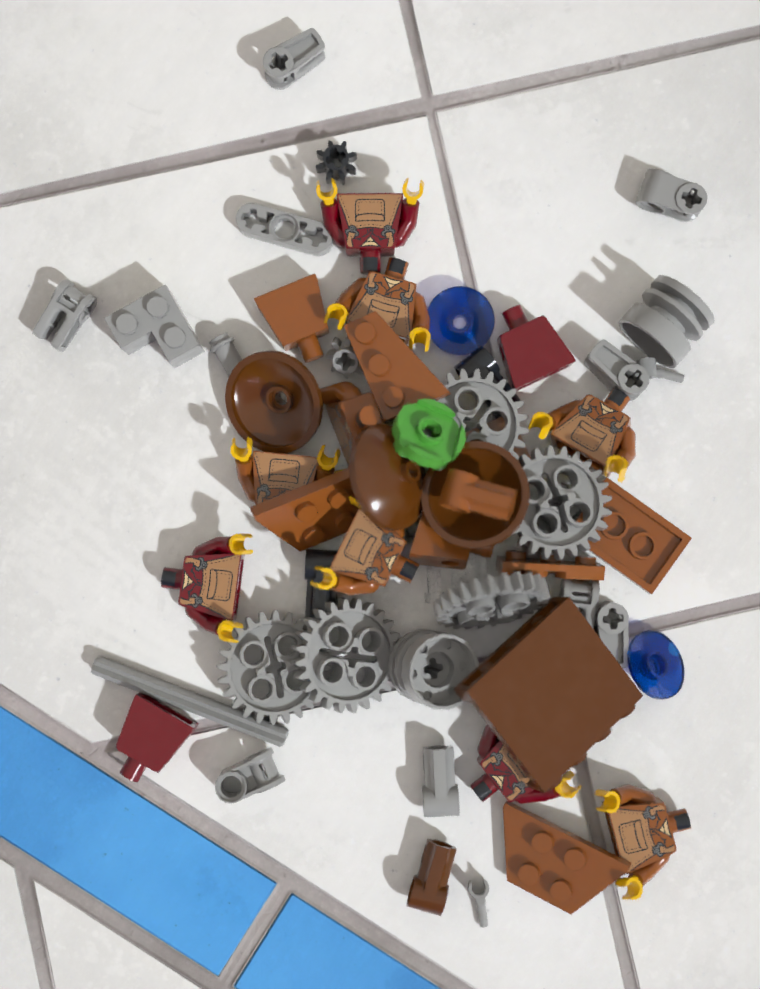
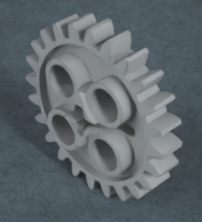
M478 368L474 371L472 378H468L465 369H461L458 380L451 373H447V385L445 387L451 395L437 401L448 406L456 414L453 419L457 422L459 428L463 425L465 430L466 424L462 421L464 419L466 421L472 420L486 400L491 402L490 407L476 425L480 430L479 433L472 431L465 442L485 441L496 444L506 449L518 460L519 457L513 449L514 447L524 448L526 446L523 441L518 439V436L529 433V429L520 426V422L525 421L529 416L518 414L517 410L525 404L524 401L513 402L511 399L517 392L516 388L508 392L503 390L506 384L505 378L497 385L493 383L494 372H490L485 379H481ZM462 393L472 394L477 401L476 408L473 410L462 409L458 404V396ZM498 413L504 418L505 426L503 430L493 431L488 427L487 417L489 414ZM429 428L423 431L428 437L436 438L432 436V430Z
M549 445L545 448L544 456L538 448H535L531 451V459L525 454L519 457V463L526 473L529 484L534 485L539 492L538 500L530 499L528 511L523 522L512 534L519 536L516 543L517 548L525 543L529 544L528 555L530 556L540 549L542 560L548 559L552 551L556 561L564 558L565 551L570 558L578 556L577 547L583 552L590 549L587 539L594 543L601 539L595 529L603 531L608 527L601 518L612 514V511L603 507V504L611 501L612 497L602 495L601 490L605 489L609 484L608 482L598 483L596 479L600 476L602 470L591 472L589 470L592 463L591 459L584 463L579 462L580 451H576L571 457H568L567 447L563 446L555 455L552 445ZM558 473H563L569 477L571 481L570 489H565L559 485L557 481ZM542 474H546L548 478L547 483L542 479ZM558 499V501L560 502V506L550 507L548 504V500ZM571 506L581 509L583 513L582 522H576L571 518ZM538 517H544L550 522L551 531L549 534L542 533L538 529ZM561 523L566 527V533L562 532Z
M517 571L512 575H506V572H503L498 577H493L490 574L485 579L474 578L466 583H459V588H448V593L439 594V598L434 599L435 604H433L436 621H438L439 625L444 624V628L453 626V629L464 627L465 630L478 626V629L489 624L493 627L497 623H509L522 619L523 614H533V610L541 609L542 605L548 604L550 594L545 577L541 578L540 574L532 576V572L521 575L520 571Z
M339 598L336 606L334 602L327 601L325 602L326 612L314 608L313 612L316 619L314 621L306 618L303 619L304 624L308 628L307 631H296L295 633L302 639V643L291 646L292 649L300 652L299 657L291 660L292 664L301 666V669L294 674V678L299 680L305 679L300 689L306 693L312 691L309 699L315 703L321 700V707L327 710L333 705L334 711L343 713L346 706L348 711L356 713L358 704L365 709H369V698L381 702L382 699L379 691L381 689L389 692L392 690L387 683L388 678H390L388 671L389 657L395 646L393 642L400 637V633L389 632L394 625V621L383 620L386 613L384 610L377 609L373 612V603L365 602L362 605L361 599L352 598L349 605L347 599ZM334 627H337L339 630L338 640L331 644L329 633ZM370 632L371 642L368 647L363 648L362 638L365 633ZM325 648L347 653L351 651L361 655L375 656V661L368 662L353 658L343 659L332 655H320L319 650ZM332 662L333 673L329 678L324 679L323 669L327 663ZM364 666L366 675L360 683H357V671Z
M278 610L272 611L270 620H267L264 612H258L257 623L250 617H246L245 623L247 628L245 630L234 627V631L238 635L236 637L239 640L238 643L227 642L231 646L230 649L219 650L218 653L227 659L225 663L216 665V668L226 671V675L220 677L218 683L229 684L230 687L222 694L224 697L235 695L236 698L231 704L233 709L242 704L245 705L242 713L243 717L246 718L255 711V722L260 723L264 716L268 715L269 723L275 725L277 715H281V718L287 724L290 721V712H294L296 716L302 718L301 706L305 705L311 709L315 708L309 699L312 691L306 693L300 687L291 690L286 684L287 675L293 670L301 669V666L291 663L292 659L300 656V652L294 650L290 655L284 656L278 650L279 640L284 636H290L295 644L302 643V639L295 633L296 631H307V629H303L304 618H300L294 624L292 623L291 612H287L283 620H280ZM267 636L271 640L273 659L276 662L282 663V668L277 669V676L283 690L281 698H278L273 673L265 671V667L271 663L264 642V638ZM251 644L257 645L262 653L261 659L255 664H248L244 659V651ZM319 651L320 655H330L329 652ZM325 665L323 672L331 670L330 666ZM259 679L267 680L270 686L269 693L263 698H255L252 693V686Z

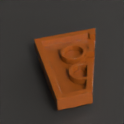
M376 311L343 325L386 423L395 420L401 408L407 403L409 405L415 404L419 399L437 401L451 395L447 388Z
M506 550L505 556L497 555L496 570L499 574L506 572V575H512L514 571H520L521 575L532 572V576L540 574L541 578L548 577V574H555V577L562 579L604 581L605 566L596 563V557L578 555L575 556V561H556L553 553L546 560L541 559V553L540 559L526 558L527 552Z

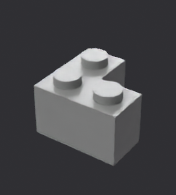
M166 284L104 318L120 348L128 355L157 340L168 362L176 368L205 352L173 293Z

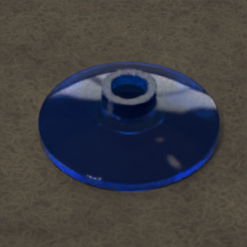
M456 286L445 289L431 301L428 307L431 340L444 352L453 355L471 354L481 346H484L493 333L495 325L493 308L487 298L473 288ZM455 318H463L466 326L462 329L456 328L453 325Z
M647 630L637 634L630 642L627 653L628 667L634 682L643 693L651 698L664 700L675 696L683 685L685 674L679 650L666 635L658 631Z

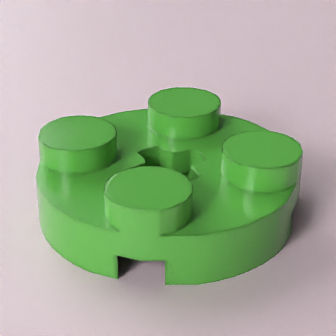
M419 399L415 404L409 405L407 403L396 416L392 429L395 439L394 449L400 456L407 457L416 464L433 468L434 470H443L456 459L463 449L466 440L463 425L459 428L457 422L453 419L456 414L448 406L432 399ZM429 428L432 430V436L436 438L428 437L423 431Z

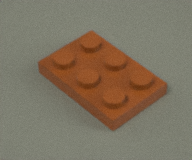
M605 477L602 482H608L609 486L601 490L602 495L611 496L612 500L603 504V507L612 511V514L601 518L608 525L607 529L603 531L595 529L601 539L595 543L587 539L590 545L588 551L648 594H653L692 537L612 480ZM582 511L574 520L579 523L583 520Z

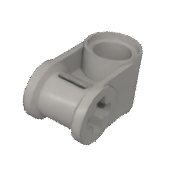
M648 169L639 191L636 205L652 213L662 214L682 222H689L694 220L705 207L707 193L697 183L675 177L666 171ZM686 197L692 199L691 205L693 206L691 208L685 206Z
M271 747L264 749L223 770L215 784L218 798L225 803L232 804L283 783L286 779L277 770L271 756L274 753ZM229 776L238 778L242 785L241 790L236 793H229L223 787V779Z

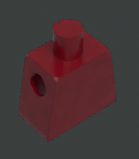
M516 305L502 313L509 331L498 337L497 344L508 384L512 389L516 388L519 391L570 367L575 362L574 356L544 315L528 322L521 305Z
M142 693L136 694L116 744V749L128 756L120 770V774L133 782H138L146 767L159 773L194 732L198 723L153 697Z

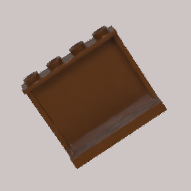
M552 597L548 604L539 609L453 689L462 701L471 702L530 780L526 783L527 786L544 793L557 787L563 779L562 776L572 766L580 764L586 758L587 751L596 742L607 738L612 731L611 727L619 719L630 715L635 709V704L643 697L642 693L570 597Z

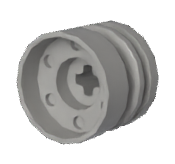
M658 275L650 284L651 288H647L642 294L645 305L635 303L618 323L624 335L645 355L656 358V362L665 367L675 368L691 350L687 339L699 340L703 336V330H707L715 320L710 308L691 289L669 276Z
M418 629L405 634L395 644L389 657L388 671L393 686L402 696L433 709L449 710L465 702L458 697L453 689L479 666L475 651L467 641L448 633ZM430 662V667L425 668L424 671V666H428Z

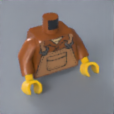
M389 258L385 274L370 271L366 278H358L341 293L335 303L328 306L323 321L327 323L328 319L335 318L339 320L337 329L342 330L345 321L348 324L376 311L411 350L414 343L424 344V352H428L430 346V316L424 296L416 292L417 284L404 280L409 263L398 258Z
M344 381L321 388L320 391L323 404H325L348 465L347 468H349L350 452L358 434L367 427L384 422L371 392L361 393L360 389L353 383Z
M616 388L611 390L604 402L588 394L582 400L576 399L548 413L536 412L528 426V429L533 427L541 428L538 435L540 439H545L549 431L553 430L551 432L553 446L558 449L566 446L567 454L570 456L576 451H580V462L584 463L591 459L590 467L592 469H601V474L608 478L612 472H616L619 474V482L624 481L626 470L636 456V434L631 428V418L622 412L630 398Z
M247 437L246 448L237 447L236 439L233 438L230 450L235 458L238 480L248 500L256 505L334 474L335 466L341 455L340 449L337 448L333 458L327 457L324 454L326 445H322L317 457L253 451L251 456L253 441L250 437Z
M349 497V501L359 509L330 568L322 566L314 568L323 572V580L320 583L311 581V585L323 590L330 589L347 595L374 593L380 586L385 587L391 574L411 583L420 564L401 555L407 543L403 539L405 529L389 531L378 527L365 515L357 500Z
M630 784L616 787L609 791L597 789L595 796L604 797V801H602L601 807H596V810L602 811L605 814L615 855L632 863L628 872L625 873L629 874L628 877H620L615 881L617 887L627 886V893L622 896L623 900H637L642 895L643 886L669 861L670 855L677 851L673 833L691 829L688 813L685 808L667 812L664 802L660 798L655 797L651 791Z

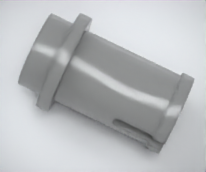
M226 332L212 339L209 344L212 347L210 352L216 354L229 378L232 370L242 358L232 343L235 339L229 337Z

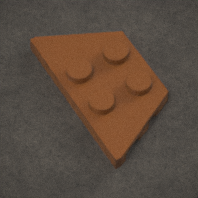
M346 468L250 507V510L258 523L301 552L347 533L359 508L349 501V497L355 500L356 497L351 485L349 468Z
M506 801L503 806L507 881L571 915L627 873L632 864L512 802Z

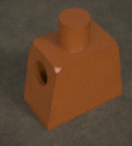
M315 273L254 298L259 311L285 351L299 347L305 363L315 361L324 356L318 338L329 334L328 324L323 322L325 311Z
M422 511L409 559L420 565L464 570L466 569L470 553L491 559L494 546L483 549H466L455 546L444 540L432 529Z

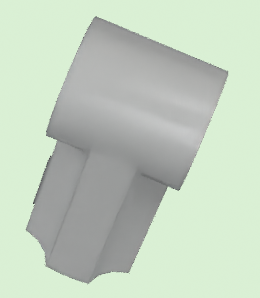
M453 746L423 747L425 785H422L424 817L459 816L458 784H455Z

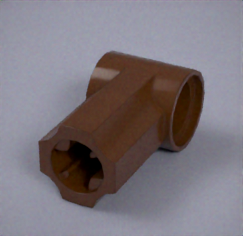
M427 839L418 874L414 875L410 886L407 907L438 916L442 915L449 890L447 882L457 850L455 846L440 840Z

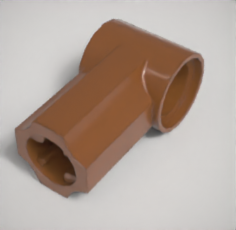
M449 469L438 505L459 513L470 514V512L509 522L515 507L517 491L481 481L478 476L468 472Z

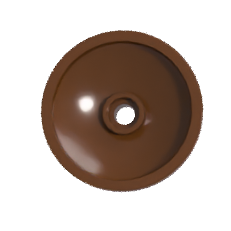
M260 351L241 360L228 378L225 389V403L228 416L238 434L246 442L247 437L252 438L253 447L264 452L290 453L307 444L316 434L323 414L321 391L310 370L295 357L279 351ZM281 392L286 395L287 402L281 398Z
M381 423L365 428L356 437L349 459L350 480L356 500L365 515L378 527L389 531H397L413 525L423 510L421 497L426 471L424 466L414 463L407 457L400 456L395 451L393 426Z
M469 441L465 442L459 455L445 469H428L423 480L421 502L428 523L440 537L458 547L483 549L503 542L519 528L528 511L530 488L523 467L510 452L493 443ZM449 469L468 472L478 476L481 481L515 489L517 491L516 503L509 522L470 512V514L459 513L438 505Z

